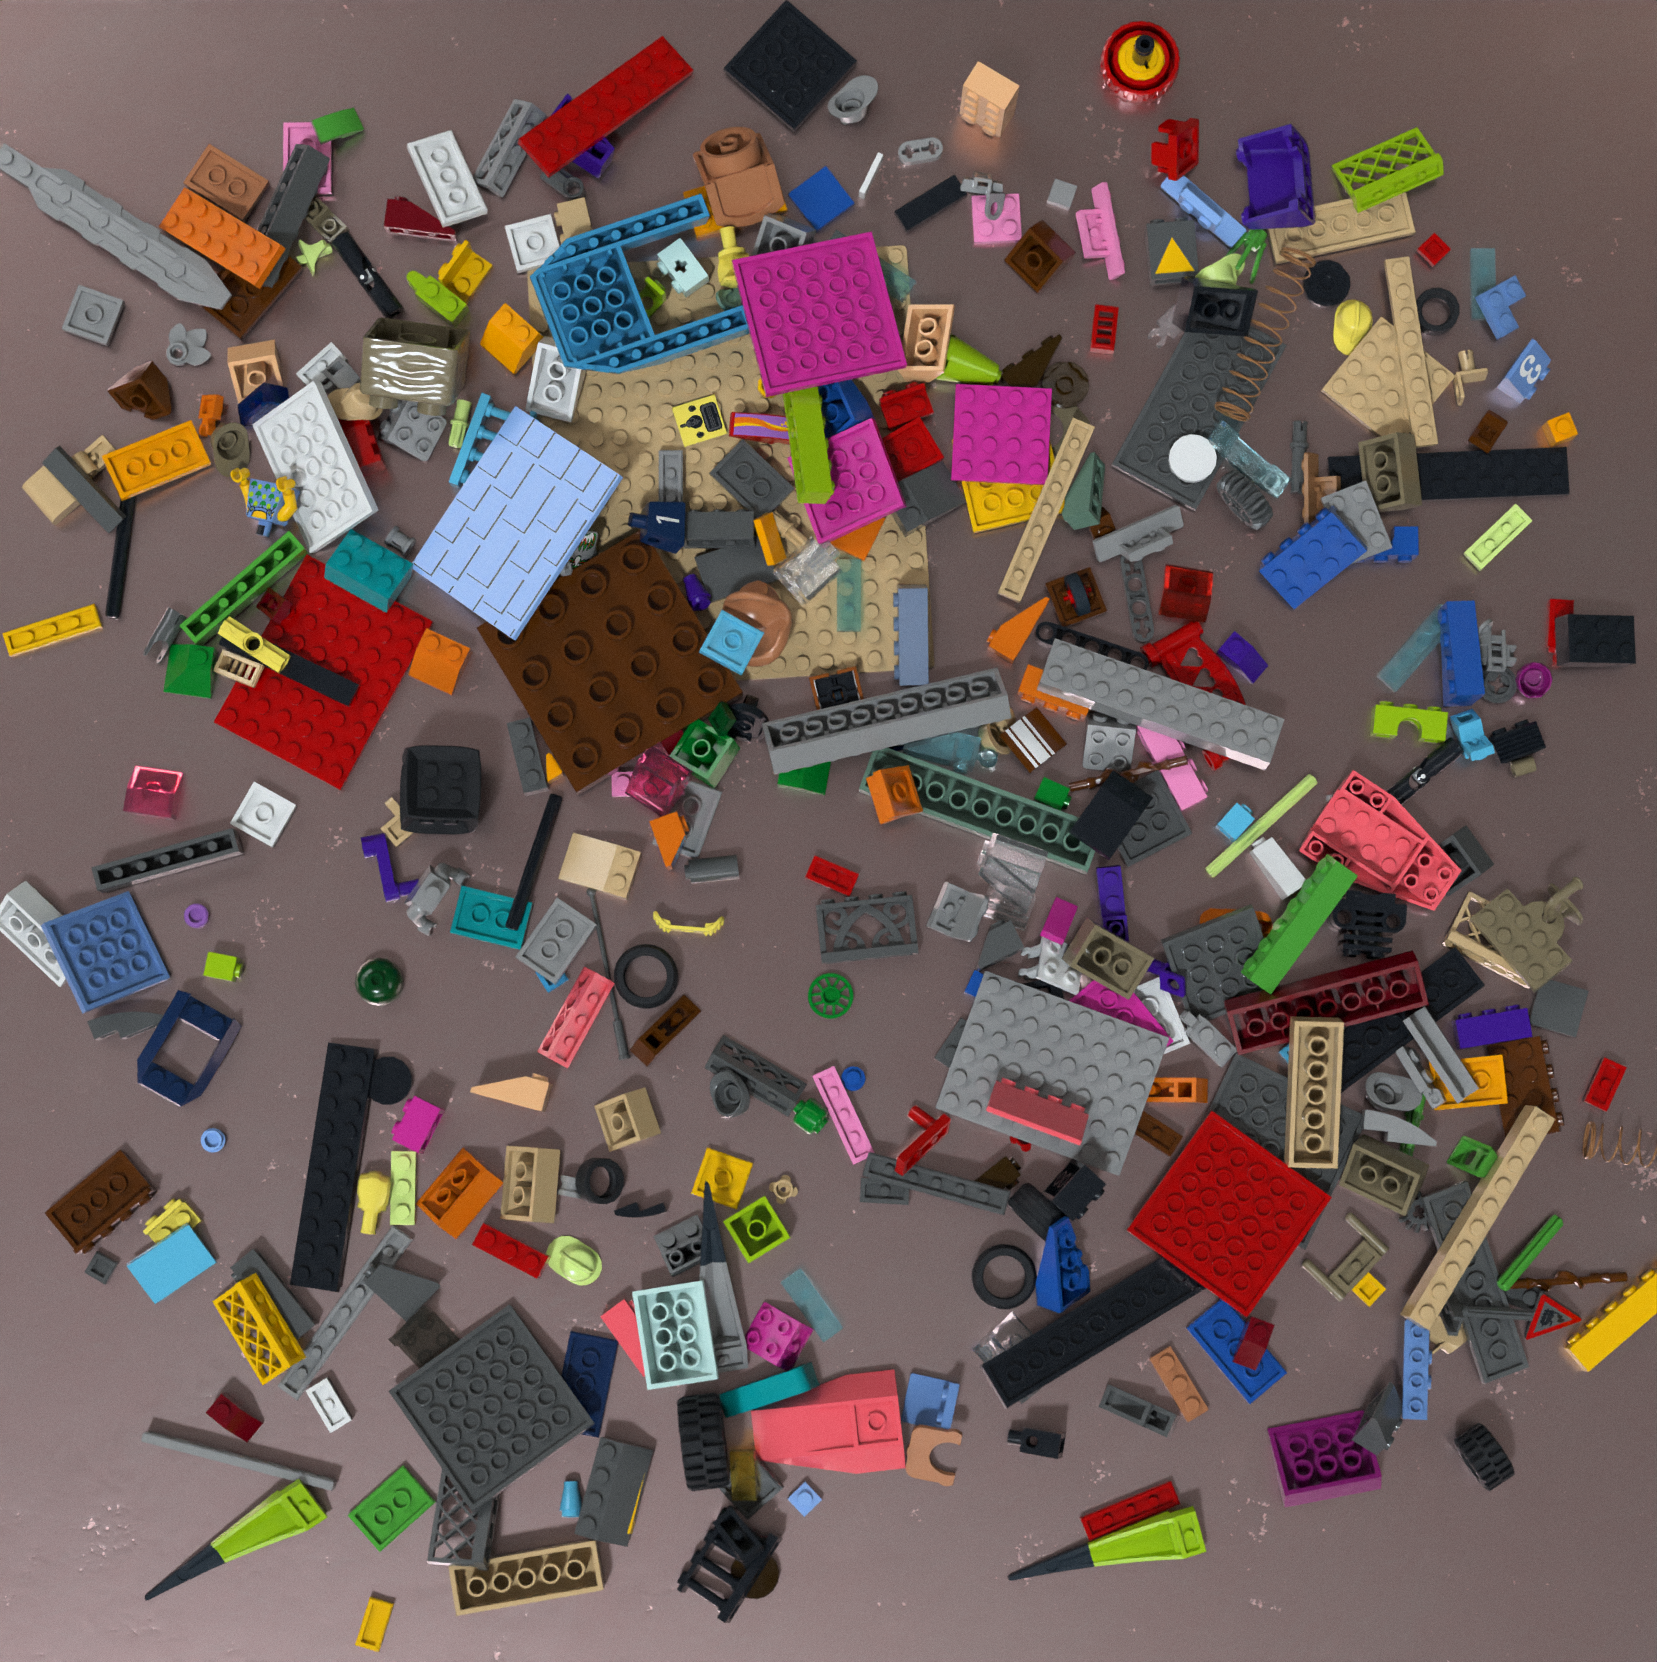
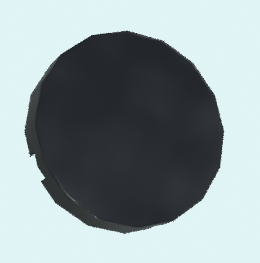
M1321 260L1316 262L1314 267L1309 268L1311 276L1302 281L1307 300L1321 308H1333L1341 304L1347 297L1351 286L1350 276L1342 268L1343 266L1331 260ZM1308 270L1306 271L1304 277H1307L1309 275Z
M382 1057L375 1060L370 1098L382 1105H393L402 1102L409 1095L412 1088L413 1080L410 1068L402 1060L395 1057Z

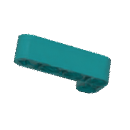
M809 1362L718 1395L720 1396L725 1418L804 1393L820 1384L813 1364Z

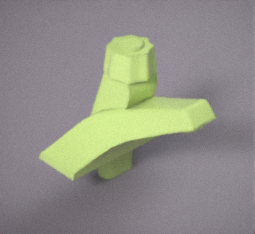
M299 240L298 245L302 255L296 256V259L300 265L307 263L311 275L314 276L315 264L318 258L332 253V247L330 243L326 244L325 240L312 245Z

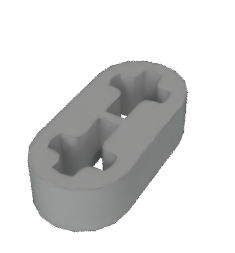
M937 138L907 141L900 145L898 158L905 165L933 162L941 157L943 145ZM930 144H933L934 148H938L934 155H931L930 151L922 152V150H927ZM906 148H910L911 152L919 151L918 153H913L910 159L907 158V155H902L905 153Z

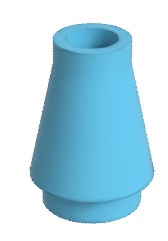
M578 1481L564 1482L559 1511H562L563 1518L579 1517L582 1500Z

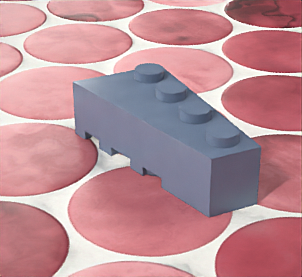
M926 584L897 585V593H893V607H897L898 616L893 617L894 631H898V641H894V655H898V665H894V680H899L900 686L929 684L928 588Z

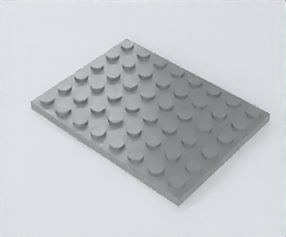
M985 970L935 1108L1119 1176L1169 1037ZM1003 1077L1016 1082L1015 1087L1022 1090L1025 1089V1086L1038 1090V1095L1048 1098V1095L1063 1099L1061 1103L1063 1105L1071 1107V1104L1074 1103L1085 1107L1084 1112L1088 1113L1089 1117L1081 1145L986 1111V1106L996 1080L1001 1081Z

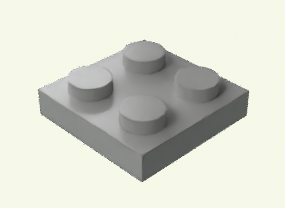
M78 285L62 330L109 346L125 302L119 298Z

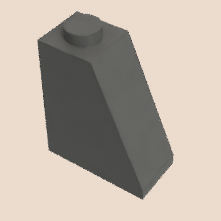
M380 1261L377 1265L372 1263L363 1273L365 1276L363 1282L406 1322L441 1287L436 1279Z

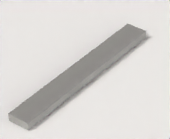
M394 1225L390 1228L304 1348L303 1352L306 1358L289 1369L279 1383V1388L294 1399L299 1400L375 1294L363 1282L365 1270L372 1263L377 1265L379 1261L395 1266L413 1241V1238Z
M153 1431L144 1432L141 1439L145 1443L292 1481L300 1478L304 1484L331 1491L335 1489L337 1482L334 1478Z

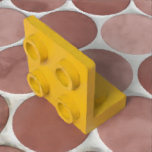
M465 239L462 244L458 243L452 252L453 257L449 263L445 262L438 271V279L443 286L467 304L490 273L493 265L473 252L470 242Z

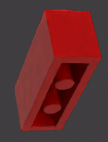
M487 1223L482 1224L472 1243L473 1246L537 1279H540L551 1256Z

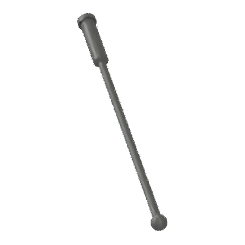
M588 888L586 893L590 897L595 924H597L596 930L605 975L607 979L612 981L595 901L596 890ZM612 987L609 995L614 1015L612 1023L619 1053L618 1059L625 1060L631 1057L628 1053L623 1023L619 1019Z

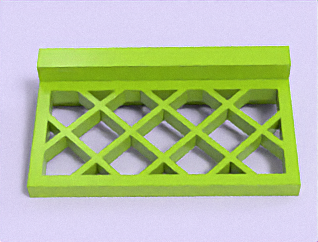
M1417 127L1331 165L1332 171L1352 199L1357 213L1444 175L1442 157L1439 153L1435 154ZM1416 137L1418 140L1417 146L1405 144L1407 140ZM1389 148L1398 149L1395 156L1383 153ZM1402 150L1414 152L1412 158L1400 157ZM1418 153L1429 156L1421 161L1416 160ZM1366 158L1376 159L1374 165L1362 162ZM1381 160L1392 162L1390 168L1378 165ZM1397 163L1408 165V167L1401 170H1395ZM1346 167L1355 168L1352 175L1342 173L1341 170ZM1359 169L1371 171L1369 177L1357 176ZM1375 172L1387 174V176L1379 180L1373 179ZM1354 182L1365 184V186L1356 190L1352 188Z

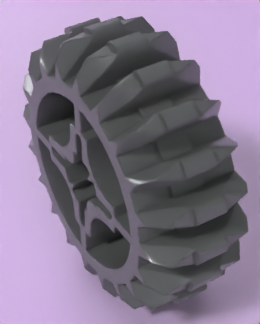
M1231 470L1217 482L1218 493L1225 501V504L1247 526L1258 530L1270 521L1273 516L1272 507L1260 490L1242 473Z

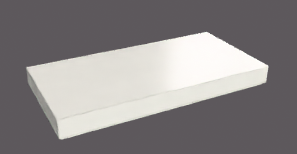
M452 130L407 143L409 154L443 228L487 214L488 209Z

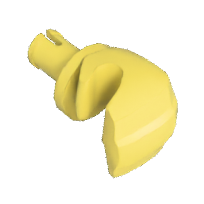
M733 226L724 227L719 230L724 249L718 253V278L721 286L738 288L732 260L749 257V254L746 253L745 248L737 246L735 228Z
M380 1171L361 1173L358 1179L357 1194L359 1202L357 1207L362 1208V1211H364L360 1233L376 1234L378 1213L386 1211L389 1203L391 1180L389 1176L382 1174Z

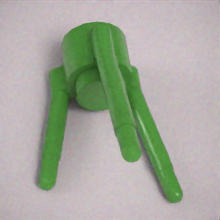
M1249 229L1248 233L1245 232L1225 255L1234 254L1244 243L1246 249L1235 267L1236 270H1239L1250 251L1255 252L1258 249L1249 281L1251 284L1254 283L1263 251L1267 246L1264 242L1267 238V233L1262 229Z

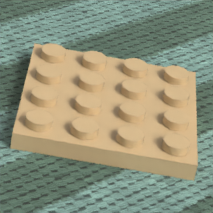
M1382 316L1321 390V392L1377 437L1396 432L1410 433L1394 326ZM1424 351L1433 405L1454 379L1455 375Z

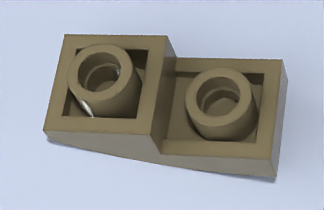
M318 197L312 198L308 207V214L304 219L331 244L337 236L348 232L349 228Z

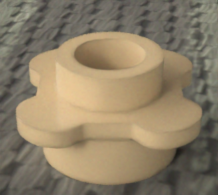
M783 1175L781 1180L776 1183L772 1182L769 1185V1190L774 1192L777 1197L776 1201L779 1204H784L786 1199L791 1196L795 1197L798 1193V1189L793 1187L790 1182L791 1178L788 1175ZM782 1187L786 1188L785 1192L781 1191Z

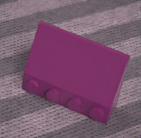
M1364 1410L1267 1429L1284 1508L1381 1489L1382 1475L1376 1455L1352 1440L1364 1415Z

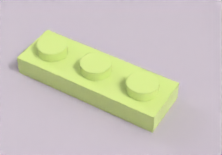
M1515 504L1463 555L1480 571L1532 522L1531 518Z
M391 1151L390 1225L416 1224L417 1152Z

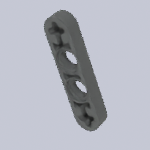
M1122 555L1120 558V569L1132 636L1137 642L1146 643L1154 635V624L1143 562L1141 559L1134 563L1133 566L1134 572L1139 570L1140 574L1133 573L1126 576V573H1130L1131 570L1130 565L1124 563L1127 559ZM1131 579H1138L1141 582L1142 587L1139 591L1130 590L1128 582ZM1142 602L1146 607L1145 613L1141 615L1135 614L1132 610L1133 604ZM1148 617V621L1144 620L1143 624L1144 628L1149 629L1150 632L1146 634V638H1142L1141 634H1137V631L1140 630V621L1135 623L1134 619L1141 620Z

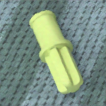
M457 400L454 418L450 421L452 427L448 445L453 448L462 447L466 427H469L467 422L472 403L466 400Z

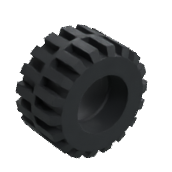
M1477 1423L1454 1439L1455 1447L1462 1460L1476 1480L1486 1490H1493L1515 1475L1510 1459L1484 1425Z

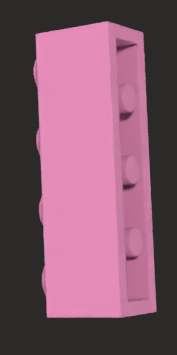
M1136 725V732L1153 763L1162 762L1167 758L1172 759L1185 756L1183 750L1186 748L1182 741ZM1191 758L1188 759V765L1172 768L1171 770H1159L1181 812L1207 798V786L1202 779L1198 780L1195 774L1197 768Z

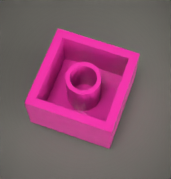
M414 1096L413 1099L409 1098L402 1110L405 1112L402 1121L397 1120L391 1134L394 1135L393 1141L423 1154L445 1110L421 1097Z

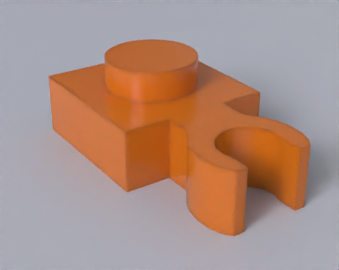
M217 394L202 395L198 419H202L199 435L211 436L216 429V420L221 419L223 412L224 396Z

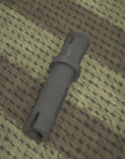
M1293 421V436L1290 443V448L1292 449L1290 493L1296 494L1297 492V494H1302V485L1304 483L1302 460L1304 459V453L1309 448V443H1307L1308 422Z

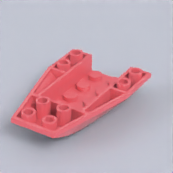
M1354 770L1336 789L1310 828L1299 849L1301 853L1317 863L1329 854L1358 875L1353 883L1382 893L1396 894V898L1435 911L1462 871L1394 796Z
M894 1369L844 1375L820 1384L804 1393L751 1410L755 1453L761 1461L855 1474L906 1468Z

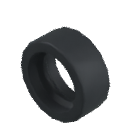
M1431 288L1424 291L1416 300L1420 330L1423 333L1441 335L1448 332L1457 322L1460 307L1457 298L1450 291L1443 288ZM1439 298L1448 304L1450 315L1445 323L1432 325L1424 319L1422 308L1427 300Z
M591 1158L579 1167L576 1173L575 1185L578 1194L586 1202L591 1204H609L620 1196L624 1187V1176L622 1169L615 1161L607 1158ZM596 1167H604L609 1175V1186L607 1191L601 1196L595 1195L590 1186V1177Z

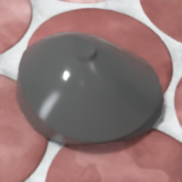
M725 1069L717 1072L710 1082V1093L716 1110L721 1115L730 1118L744 1114L750 1105V1095L746 1085L736 1073Z

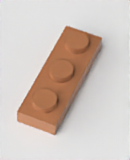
M1171 1346L1149 1358L1187 1422L1209 1410Z

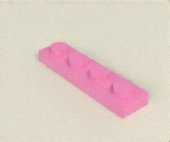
M835 1066L813 1075L814 1082L853 1165L867 1159L869 1152H875Z

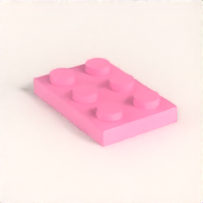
M311 122L283 123V172L295 145H309L330 158L327 172L321 178L318 185L317 194H332V141L320 144Z

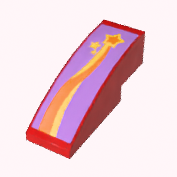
M741 412L730 413L728 437L769 444L782 443L790 445L786 416Z

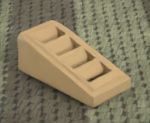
M223 649L213 671L223 677L255 688L265 666ZM232 660H234L233 666L230 672H228ZM239 662H240V663H241V666H240V668H239L237 674L235 675L234 673H235V671H236V669H237V667H238V665H239ZM246 665H248L244 677H241ZM253 667L256 668L251 680H248Z

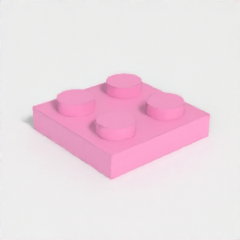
M1019 193L1005 194L1002 214L994 221L988 219L985 215L987 196L978 195L971 197L974 245L1019 242L1022 238ZM996 202L991 206V215H994L997 211Z

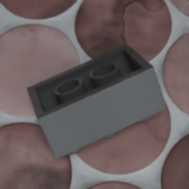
M1004 919L989 927V932L985 937L975 967L976 971L980 972L1019 953L1024 948L1011 920L1005 923Z

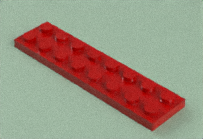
M661 36L520 137L518 144L550 178L691 76L693 69L671 44Z

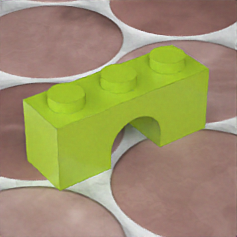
M1380 701L1379 705L1376 704L1372 707L1370 736L1394 739L1397 736L1400 722L1410 721L1418 729V741L1442 744L1446 740L1448 712H1442L1440 707L1429 706L1427 710L1418 709V705L1403 704V707H1396L1393 702Z

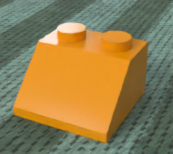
M504 303L489 320L480 345L515 375L536 352L538 342L543 336L510 306Z

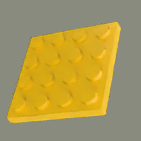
M1050 439L1048 475L1055 461ZM961 481L973 534L1029 521L1044 485ZM1065 500L1063 501L1058 514H1062V509L1064 508Z

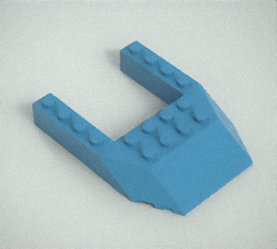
M702 194L567 238L546 259L541 267L530 276L564 367L620 374L660 365L749 334L743 306L741 305L655 335L623 254L624 251L706 224L710 215Z

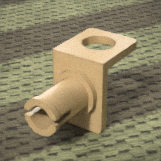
M1465 350L1458 353L1462 371L1456 372L1453 380L1458 406L1462 405L1465 398L1462 384L1484 381L1488 374V368L1476 369L1473 350H1467L1468 354H1466Z

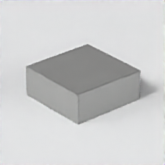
M1055 179L1047 203L1070 210L1077 186Z

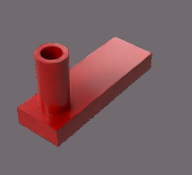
M914 1105L910 1109L908 1117L924 1128L925 1131L897 1157L895 1171L903 1176L949 1132L951 1118L943 1114L936 1120L923 1109Z

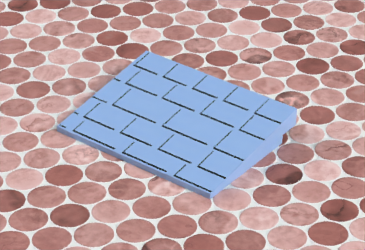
M515 406L412 562L413 570L516 641L623 477Z

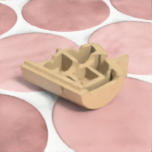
M1439 1314L1429 1330V1341L1436 1345L1431 1350L1432 1354L1439 1349L1450 1354L1467 1341L1463 1325L1460 1327L1458 1336H1448Z

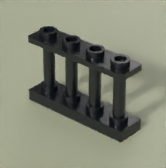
M731 1505L728 1507V1509L724 1507L718 1515V1518L721 1515H723L726 1511H728L731 1507L734 1509L735 1512L738 1509L735 1506ZM746 1524L763 1545L765 1552L744 1567L746 1572L742 1578H736L708 1559L714 1546H717L741 1562L717 1531L711 1528L704 1538L706 1542L701 1551L698 1549L691 1558L692 1566L688 1572L684 1571L679 1577L677 1591L685 1593L690 1588L718 1607L720 1612L717 1616L718 1619L724 1623H730L783 1538L777 1534L770 1533L763 1536ZM701 1567L731 1586L733 1593L729 1599H722L694 1580Z

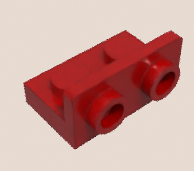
M910 383L902 391L890 390L883 393V397L879 399V405L888 430L907 424L919 416L922 419L934 414L926 392L925 383Z

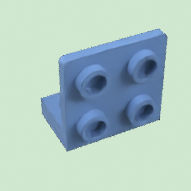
M911 1373L901 1421L949 1430L960 1384Z

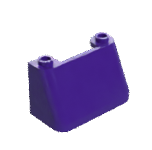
M1292 124L1239 138V148L1236 149L1238 161L1240 163L1243 162L1247 167L1250 205L1244 207V212L1241 213L1244 226H1247L1250 230L1299 228L1314 225L1315 210L1310 153L1307 142Z

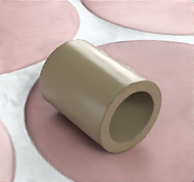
M1532 755L1510 761V768L1515 778L1537 770Z

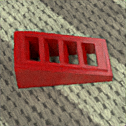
M1095 304L1089 352L1113 355L1119 307ZM1099 312L1113 313V318L1099 316ZM1098 321L1112 322V326L1098 325ZM1097 330L1111 331V334H1099ZM1096 338L1110 340V343L1096 342Z

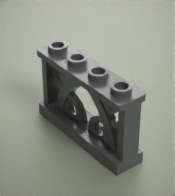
M907 891L894 892L892 893L893 897L883 898V894L868 895V900H859L858 896L846 897L844 902L835 903V899L820 900V905H816L822 964L917 955L919 951L912 895H907ZM885 905L883 913L872 906ZM894 905H901L906 910V917L898 924H894L892 921L898 917L899 912L895 915L890 913V908ZM847 908H857L849 916L845 911ZM828 913H840L841 917L839 920L835 921L832 919L835 925L841 926L839 930H833L826 925L825 917ZM864 913L876 918L886 927L874 936L872 948L867 949L860 936L848 932L853 923ZM907 923H909L911 944L904 943L898 930ZM825 932L837 935L833 952L827 953ZM890 932L891 935L886 936L889 939V943L882 945L879 938L883 934ZM845 936L854 938L857 941V946L849 948L848 942L851 940H844Z

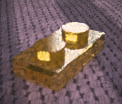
M756 1449L731 1450L729 1455L732 1501H756L758 1499Z

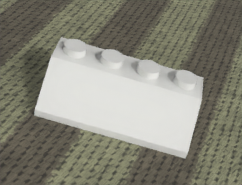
M24 881L7 893L0 904V931L51 980L61 987L67 980L41 925L63 915L27 881Z

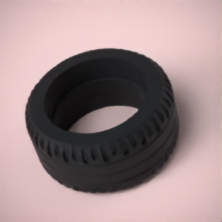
M651 944L636 945L625 951L618 959L614 969V983L620 996L630 1005L642 1009L656 1008L667 1002L674 994L678 984V970L673 958L664 949ZM641 956L657 958L662 962L667 972L664 988L658 994L651 997H641L634 994L628 988L625 979L629 964Z
M1030 1183L1023 1184L1008 1201V1206L1045 1242L1049 1227L1065 1216Z
M999 1244L986 1249L978 1256L972 1269V1284L975 1292L982 1301L997 1309H1012L1022 1305L1030 1298L1036 1286L1037 1272L1032 1259L1025 1251L1013 1245ZM998 1256L1015 1258L1020 1262L1025 1272L1023 1287L1017 1294L1008 1298H1001L991 1294L983 1280L986 1265Z

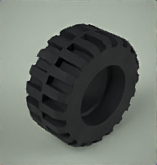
M716 1393L681 1397L677 1400V1413L687 1488L691 1491L725 1488L730 1484V1474L720 1396Z

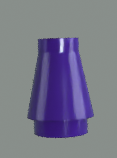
M696 574L686 576L683 582L690 607L694 611L706 609L711 603L710 594L698 580Z

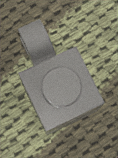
M340 356L322 371L329 380L326 385H323L326 394L361 383V378Z

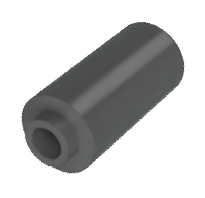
M737 854L689 860V865H684L686 880L691 879V884L739 879Z

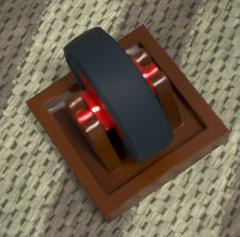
M1091 567L1045 583L1059 624L1063 627H1069L1107 613Z

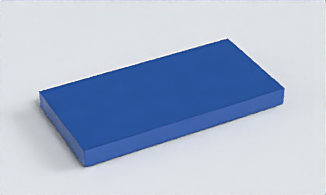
M1219 1299L1187 1326L1186 1329L1244 1399L1251 1404L1287 1372L1268 1349H1266L1256 1371L1232 1362L1245 1326V1321L1235 1309Z

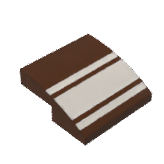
M1037 707L1000 735L1029 773L1067 745Z

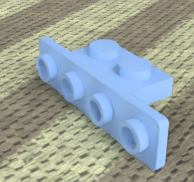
M1182 176L1177 181L1169 180L1167 177L1160 187L1177 201L1186 213H1191L1202 227L1209 229L1230 248L1246 232V228L1185 176Z

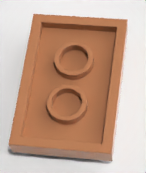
M208 144L183 184L242 222H245L270 182L216 147Z

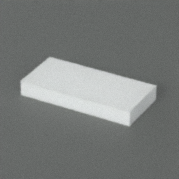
M879 152L859 190V197L865 199L883 162L884 155Z

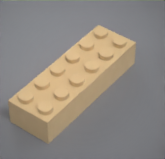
M1290 1017L1284 1162L1288 1167L1338 1169L1344 1022L1340 1018Z
M593 1539L490 1556L488 1570H478L477 1567L448 1566L456 1616L601 1591L605 1588L598 1541Z

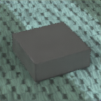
M96 1251L84 1273L107 1285L119 1263Z

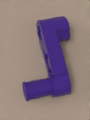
M385 833L360 837L364 858L377 857L385 902L400 900V897L408 896L419 879L399 883L394 881Z

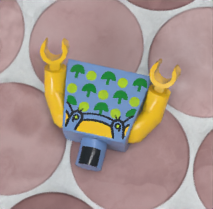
M236 468L231 471L232 480L237 483L241 482L239 486L244 496L247 517L258 520L255 534L269 537L273 524L279 526L287 525L291 516L297 511L296 501L300 494V490L294 489L296 483L293 479L287 480V477L283 476L278 478L276 483L252 478L247 480L250 476L249 469Z

